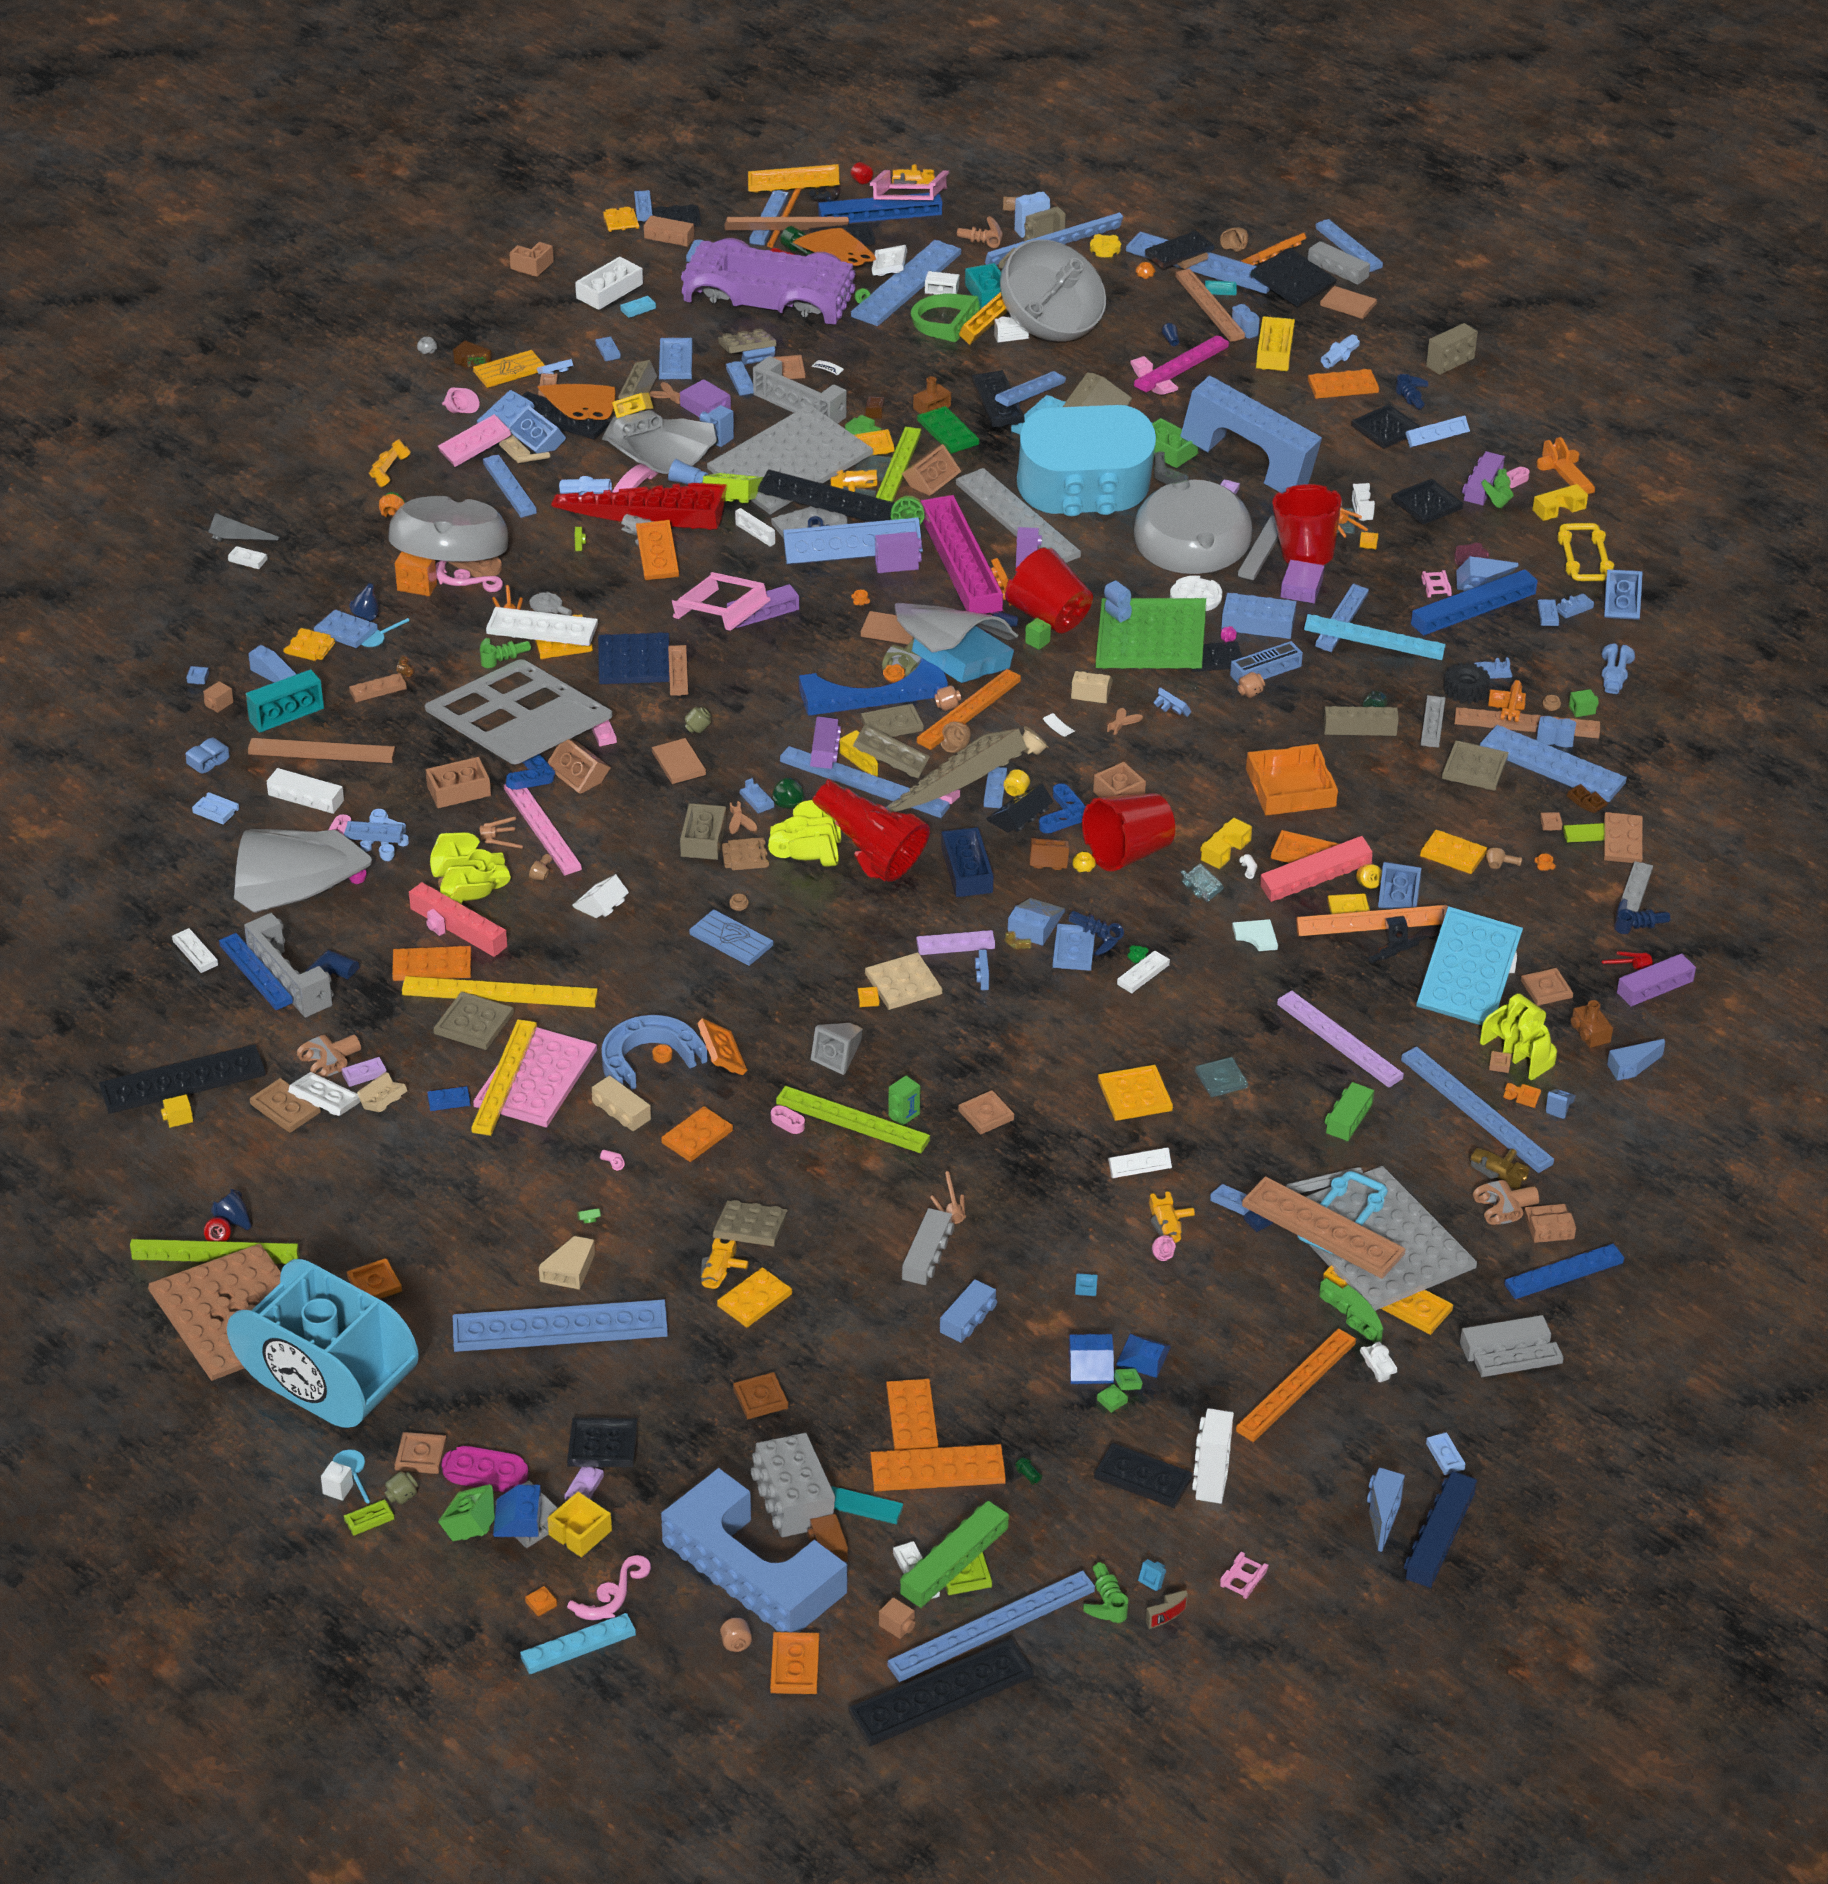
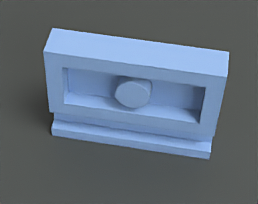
M208 792L207 796L202 797L192 809L193 813L224 824L234 815V811L239 810V804Z

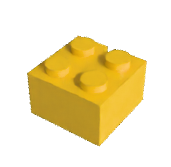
M580 1492L575 1493L547 1518L549 1536L562 1545L566 1543L567 1548L580 1557L584 1556L612 1531L611 1513Z

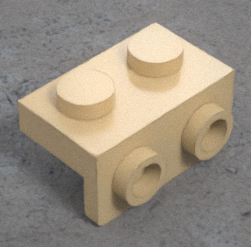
M384 1072L359 1090L357 1094L365 1110L381 1112L391 1102L399 1100L401 1095L407 1092L405 1084L392 1082L389 1073Z

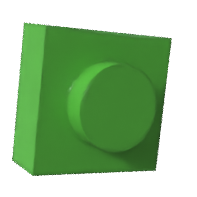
M599 1208L577 1212L578 1220H583L584 1223L596 1222V1217H601Z
M1136 1369L1115 1370L1114 1377L1121 1390L1141 1389L1143 1382Z
M1113 1384L1097 1394V1400L1112 1413L1128 1403V1396Z

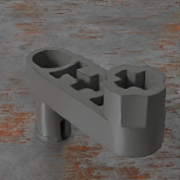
M1164 452L1154 453L1155 479L1166 484L1189 480L1187 475L1165 466Z

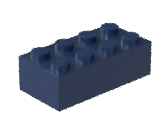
M979 828L943 831L941 833V850L955 896L965 897L993 893V873Z

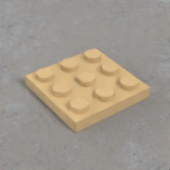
M919 953L865 968L866 976L873 987H877L878 994L888 1010L942 994L941 986Z

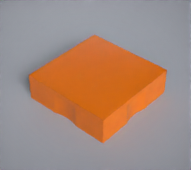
M1318 744L1280 750L1247 752L1246 770L1265 816L1336 807L1338 789L1331 773L1326 768L1325 759Z

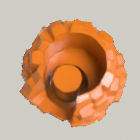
M389 492L379 501L380 513L385 517L387 513L394 515L405 504V501L399 494Z

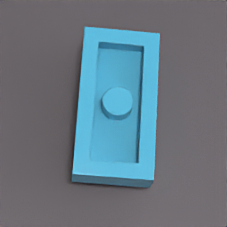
M645 296L620 305V309L629 318L656 309V303L649 296Z

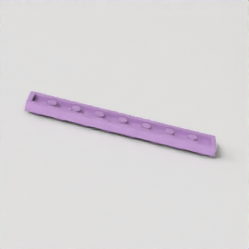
M1290 991L1278 999L1277 1005L1388 1088L1403 1079V1072L1295 992Z

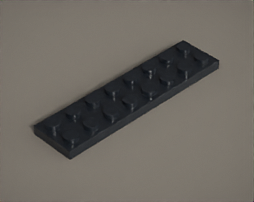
M770 469L767 470L758 486V492L765 495L776 496L784 500L795 501L799 504L810 505L814 508H821L829 512H836L870 522L890 520L891 509L895 503Z
M254 1044L99 1082V1087L107 1112L111 1114L177 1096L189 1095L266 1076L257 1047Z
M1010 1639L849 1707V1715L871 1747L1034 1677V1671L1013 1640Z

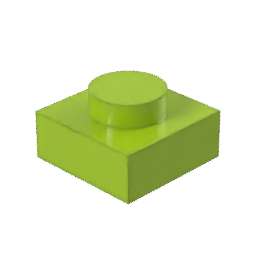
M575 527V551H582L583 544H586V534H582V527Z

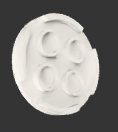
M1187 576L1178 579L1172 586L1170 598H1206V611H1209L1220 604L1222 589L1213 580L1201 579L1200 576Z

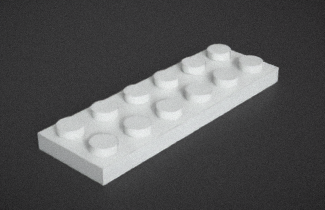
M495 607L486 627V632L493 635L590 646L598 626V619Z

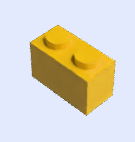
M639 393L612 402L616 418L653 409L649 393Z

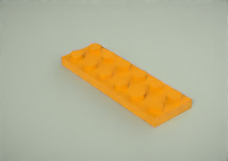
M839 164L748 171L749 192L840 185Z
M1332 1265L1324 1272L1323 1279H1329L1342 1289L1348 1285L1345 1280L1341 1279L1334 1272ZM1423 1290L1380 1309L1431 1335L1451 1313L1453 1304Z

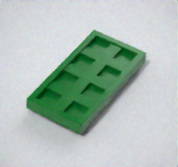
M946 406L917 415V421L941 445L944 444L950 454L979 444V438Z

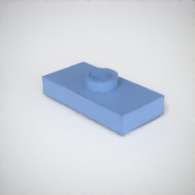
M611 337L596 339V346L605 361L621 358L620 352Z
M775 347L744 351L741 359L744 365L763 361L768 356L774 357Z
M1538 600L1537 607L1541 626H1559L1555 600Z

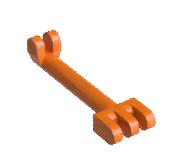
M1515 680L1511 686L1510 692L1512 693L1508 709L1502 708L1500 720H1504L1505 716H1508V721L1515 717V722H1519L1520 711L1515 709L1518 695L1522 692V684L1519 680Z

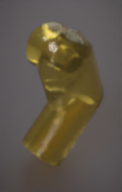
M1014 931L1006 932L1005 942L1013 948H1031V939L1015 938L1016 934Z

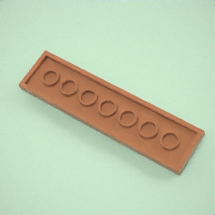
M1266 1176L1242 1200L1243 1207L1381 1279L1405 1255L1404 1247Z

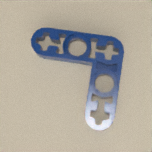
M537 754L523 761V764L529 770L509 773L505 785L510 789L517 790L550 784L554 781L555 771L540 754Z
M1056 784L1053 787V798L1063 810L1042 816L1039 819V830L1043 833H1052L1081 823L1086 807L1066 784Z

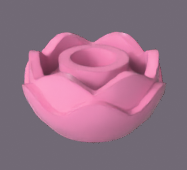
M1166 1235L1158 1237L1152 1245L1154 1256L1161 1261H1167L1173 1257V1252L1176 1248L1173 1239Z

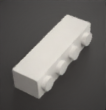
M277 768L267 780L269 796L334 814L344 801L342 786Z

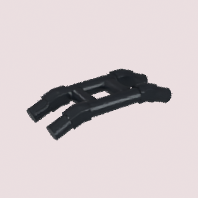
M821 186L817 193L811 190L809 195L813 201L819 199L831 202L839 197L841 189L836 187L830 193L829 191L825 192V186Z

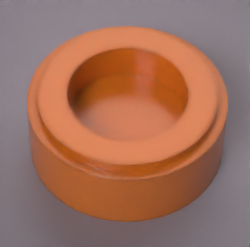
M662 1044L654 1047L652 1052L653 1059L656 1062L666 1063L672 1059V1049L670 1046Z

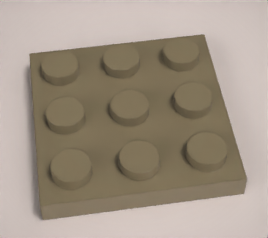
M763 329L753 330L754 332L750 333L741 331L737 335L728 333L723 334V337H718L719 344L729 353L776 346V340Z
M1455 741L1444 768L1442 779L1496 791L1509 752Z
M461 991L434 1027V1034L487 1050L514 1014V1008Z
M737 1200L727 1201L714 1228L713 1238L774 1247L786 1221L788 1209H781L778 1206H761L757 1203H741Z

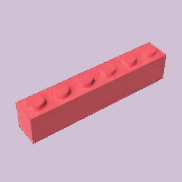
M1363 836L1357 837L1261 874V888L1270 902L1280 900L1285 896L1314 887L1337 876L1348 874L1365 864H1371L1372 850Z
M423 882L409 891L410 909L427 918V912L434 909L444 918L446 930L493 957L507 948L506 930Z

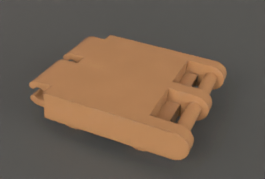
M765 839L728 840V843H723L722 853L725 868L743 870L768 867L769 861L766 860L767 850L764 848Z

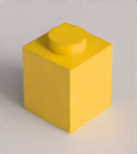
M187 1095L163 1100L164 1108L161 1109L163 1121L167 1120L169 1128L193 1122L191 1106Z

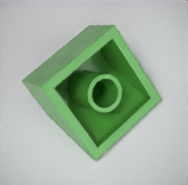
M489 1484L457 1493L438 1521L452 1541L466 1540L477 1535L483 1536L489 1531L490 1525L495 1519L493 1487Z

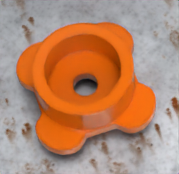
M856 590L851 595L855 605L870 603L868 593L865 590Z
M1541 854L1535 858V863L1538 865L1537 869L1541 871L1555 869L1556 865L1553 864V857L1551 855Z

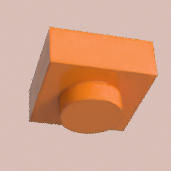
M545 1586L525 1597L527 1605L538 1617L557 1606V1600Z

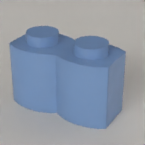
M1244 304L1232 307V318L1244 331L1245 337L1252 338L1258 336V315L1251 312Z
M1116 580L1107 584L1104 591L1107 599L1105 610L1121 623L1131 617V592Z
M1551 716L1540 717L1537 741L1546 745L1555 744L1560 747H1573L1576 722L1570 719L1558 720Z
M215 738L205 740L200 746H195L186 753L187 764L199 773H206L215 765H220L229 758L228 747Z

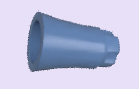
M675 459L670 467L668 479L672 482L687 485L688 483H703V476L708 475V473Z

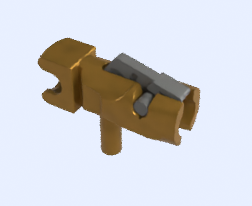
M1477 1148L1470 1159L1469 1167L1480 1171L1491 1179L1498 1178L1504 1180L1511 1188L1516 1190L1521 1188L1522 1181H1526L1529 1174L1527 1166L1518 1162L1515 1165L1511 1163L1517 1155L1515 1149H1510L1503 1159L1492 1152Z

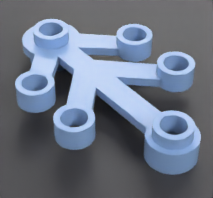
M375 809L371 812L369 823L403 825L404 831L398 845L407 846L409 844V838L404 834L406 832V825L404 823L389 819L388 814L383 809ZM363 840L360 842V848L364 852H369L372 849L371 844L375 841ZM380 841V857L384 861L392 860L395 855L394 847L389 842Z

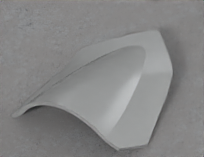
M652 410L640 411L639 413L625 415L620 418L614 416L602 439L610 442L635 461L645 464L651 470L662 474H669L670 467L675 459L690 466L694 465L717 442L715 425L713 423L683 418L662 419L660 415Z
M895 604L897 621L908 634L932 653L954 648L975 625L1006 640L1018 637V634L1011 629L1005 620L996 616L939 606Z
M280 829L246 830L242 835L238 851L234 899L253 913L298 902L331 889L337 883L370 866L372 859L366 852L336 830L318 832Z

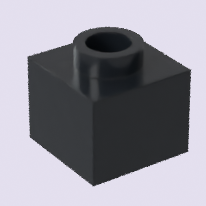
M1404 916L1385 918L1386 936L1389 942L1408 940V925Z

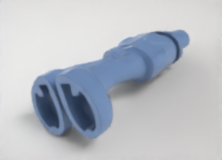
M1607 645L1602 651V657L1607 661V666L1602 671L1606 693L1618 694L1628 677L1626 664L1634 661L1635 652L1627 645H1622L1620 648L1617 667L1615 666V660L1618 654V645Z

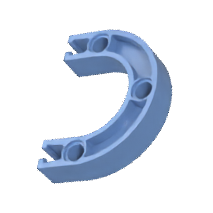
M645 1015L628 1019L614 1027L607 1034L602 1044V1066L605 1076L608 1077L610 1075L622 1085L623 1080H625L630 1085L631 1090L636 1089V1074L624 1059V1056L638 1045L646 1043L668 1045L679 1053L689 1068L696 1066L694 1054L699 1056L702 1064L707 1062V1049L696 1032L684 1022L667 1016Z

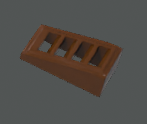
M868 396L866 417L882 419L884 397Z

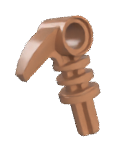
M987 217L990 230L985 229L983 232L982 229L977 231L976 227H972V230L958 228L957 237L971 239L970 241L973 243L975 240L980 243V240H982V243L986 241L988 246L996 248L1000 245L1003 232L992 217Z

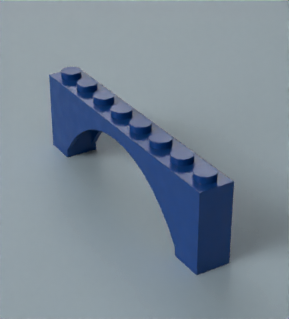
M923 658L920 659L918 667L907 677L893 684L876 688L841 686L818 677L816 673L799 675V691L808 716L935 698L934 695L937 694L938 689L948 686L943 670Z

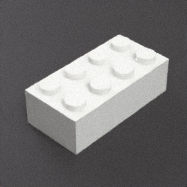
M618 257L576 281V298L599 310L643 284L642 268L622 257Z
M1207 1408L1206 1417H1201L1200 1430H1203V1432L1200 1431L1198 1433L1196 1446L1199 1448L1196 1450L1195 1461L1197 1462L1194 1468V1476L1198 1477H1194L1192 1489L1196 1490V1500L1222 1504L1229 1468L1233 1412Z

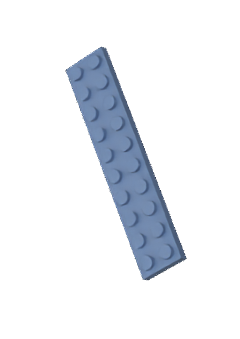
M1139 232L1126 246V251L1150 259L1145 255V249L1163 243L1167 239ZM1207 252V260L1186 268L1191 269L1192 272L1213 277L1217 280L1236 282L1239 286L1256 290L1260 293H1267L1270 288L1250 276L1251 270L1257 266ZM1177 264L1173 265L1174 267L1182 268Z
M934 240L904 266V270L895 273L867 299L851 311V317L879 326L925 286L928 271L941 272L961 255V249L954 245Z
M665 1300L453 1315L454 1352L668 1337Z

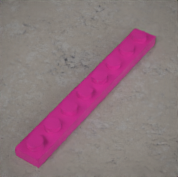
M1216 335L1136 379L1134 386L1148 392L1155 388L1157 383L1170 380L1228 348L1229 341Z

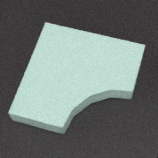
M1270 919L1233 923L1232 928L1236 940L1249 942L1256 946L1258 951L1277 950L1278 944Z

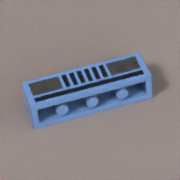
M1290 641L1231 661L1230 676L1238 684L1239 679L1250 672L1259 673L1264 680L1301 667L1303 652Z

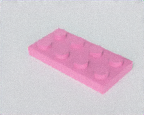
M494 414L442 443L438 448L456 467L511 436V432Z

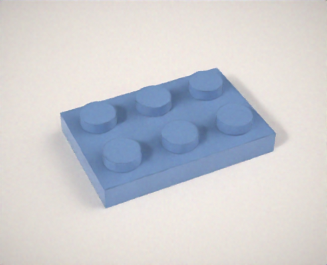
M510 390L477 420V423L495 414L507 427L527 405L534 408V404Z
M334 610L314 627V631L331 635V638H334L335 641L355 648L360 646L378 630L377 624L338 610Z
M1057 924L1053 968L1091 971L1095 934L1092 935L1090 930L1087 933L1083 932V927L1079 925Z

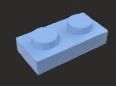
M572 359L538 367V374H554L553 371L558 369L559 372L569 370L568 367L573 366Z
M1447 1432L1427 1438L1426 1444L1444 1475L1451 1474L1452 1471L1465 1470V1462Z

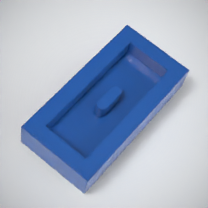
M467 1086L427 1092L430 1111L470 1106Z

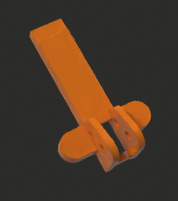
M1562 437L1556 438L1554 445L1550 440H1546L1543 446V457L1537 460V468L1540 470L1554 468L1570 486L1578 484L1587 494L1594 493L1595 487L1573 464L1578 462L1579 452L1569 450Z

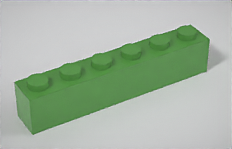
M987 1501L982 1507L979 1506L971 1517L963 1520L960 1526L953 1533L950 1532L940 1545L933 1547L929 1555L924 1559H920L910 1572H906L900 1580V1594L922 1608L1008 1529L1009 1514L990 1501Z

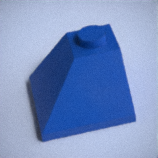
M1130 1334L1116 1366L1125 1369H1136L1138 1373L1157 1378L1171 1345Z

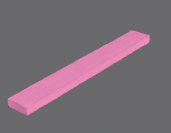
M504 785V790L564 876L582 870L580 862L527 788L514 790Z

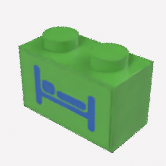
M904 1076L889 1087V1117L902 1126L920 1114V1085L908 1076Z

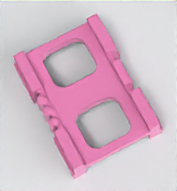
M1445 570L1434 573L1423 571L1421 579L1423 585L1425 584L1427 597H1431V594L1447 593L1448 596L1452 595V589ZM1429 576H1439L1440 580H1431ZM1443 586L1444 590L1436 591L1433 589V587Z
M1240 1552L1234 1560V1565L1230 1571L1227 1570L1221 1577V1587H1227L1247 1599L1255 1585H1257V1582L1266 1574L1268 1565L1264 1563L1262 1566L1246 1558L1245 1553ZM1249 1563L1258 1569L1254 1574H1249L1243 1571L1242 1567ZM1234 1578H1238L1247 1584L1243 1589H1238L1230 1583Z

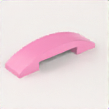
M1145 356L1131 360V365L1139 378L1153 371V364ZM1171 380L1157 383L1156 387L1151 391L1164 395L1177 391L1178 387Z
M639 464L630 469L621 478L613 492H619V489L636 488L646 478L652 479L658 472L651 470L645 464Z

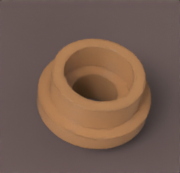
M1548 695L1543 700V707L1549 711L1557 710L1561 706L1560 699L1556 695Z
M735 894L730 899V907L737 911L744 910L749 905L748 899L744 894Z

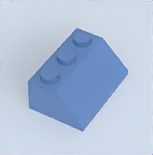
M529 405L507 426L513 436L536 453L554 451L566 439L558 427Z

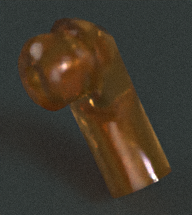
M400 657L396 670L401 675L405 674L407 677H410L414 670L407 664L408 659L406 657Z

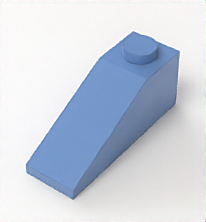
M263 645L248 653L251 671L274 683L286 679L288 676L297 675L274 651Z
M1661 1039L1610 1050L1607 1066L1617 1081L1636 1077L1663 1056L1665 1040Z

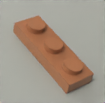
M400 673L349 687L355 702L407 689L406 682Z

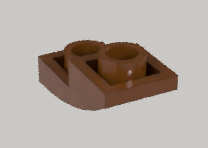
M1582 784L1569 790L1566 795L1578 806L1592 813H1596L1608 805L1596 791L1591 794Z

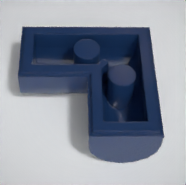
M327 949L305 972L320 966L329 975L334 973L349 979L359 969V963Z

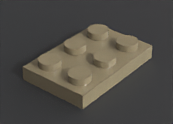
M913 704L861 713V720L864 725L866 724L890 737L923 731V723Z

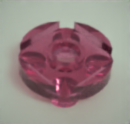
M1473 543L1472 545L1457 546L1454 558L1455 563L1460 567L1470 556L1489 559V553L1482 547V544Z

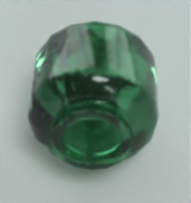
M1370 692L1363 702V707H1387V698L1382 692Z

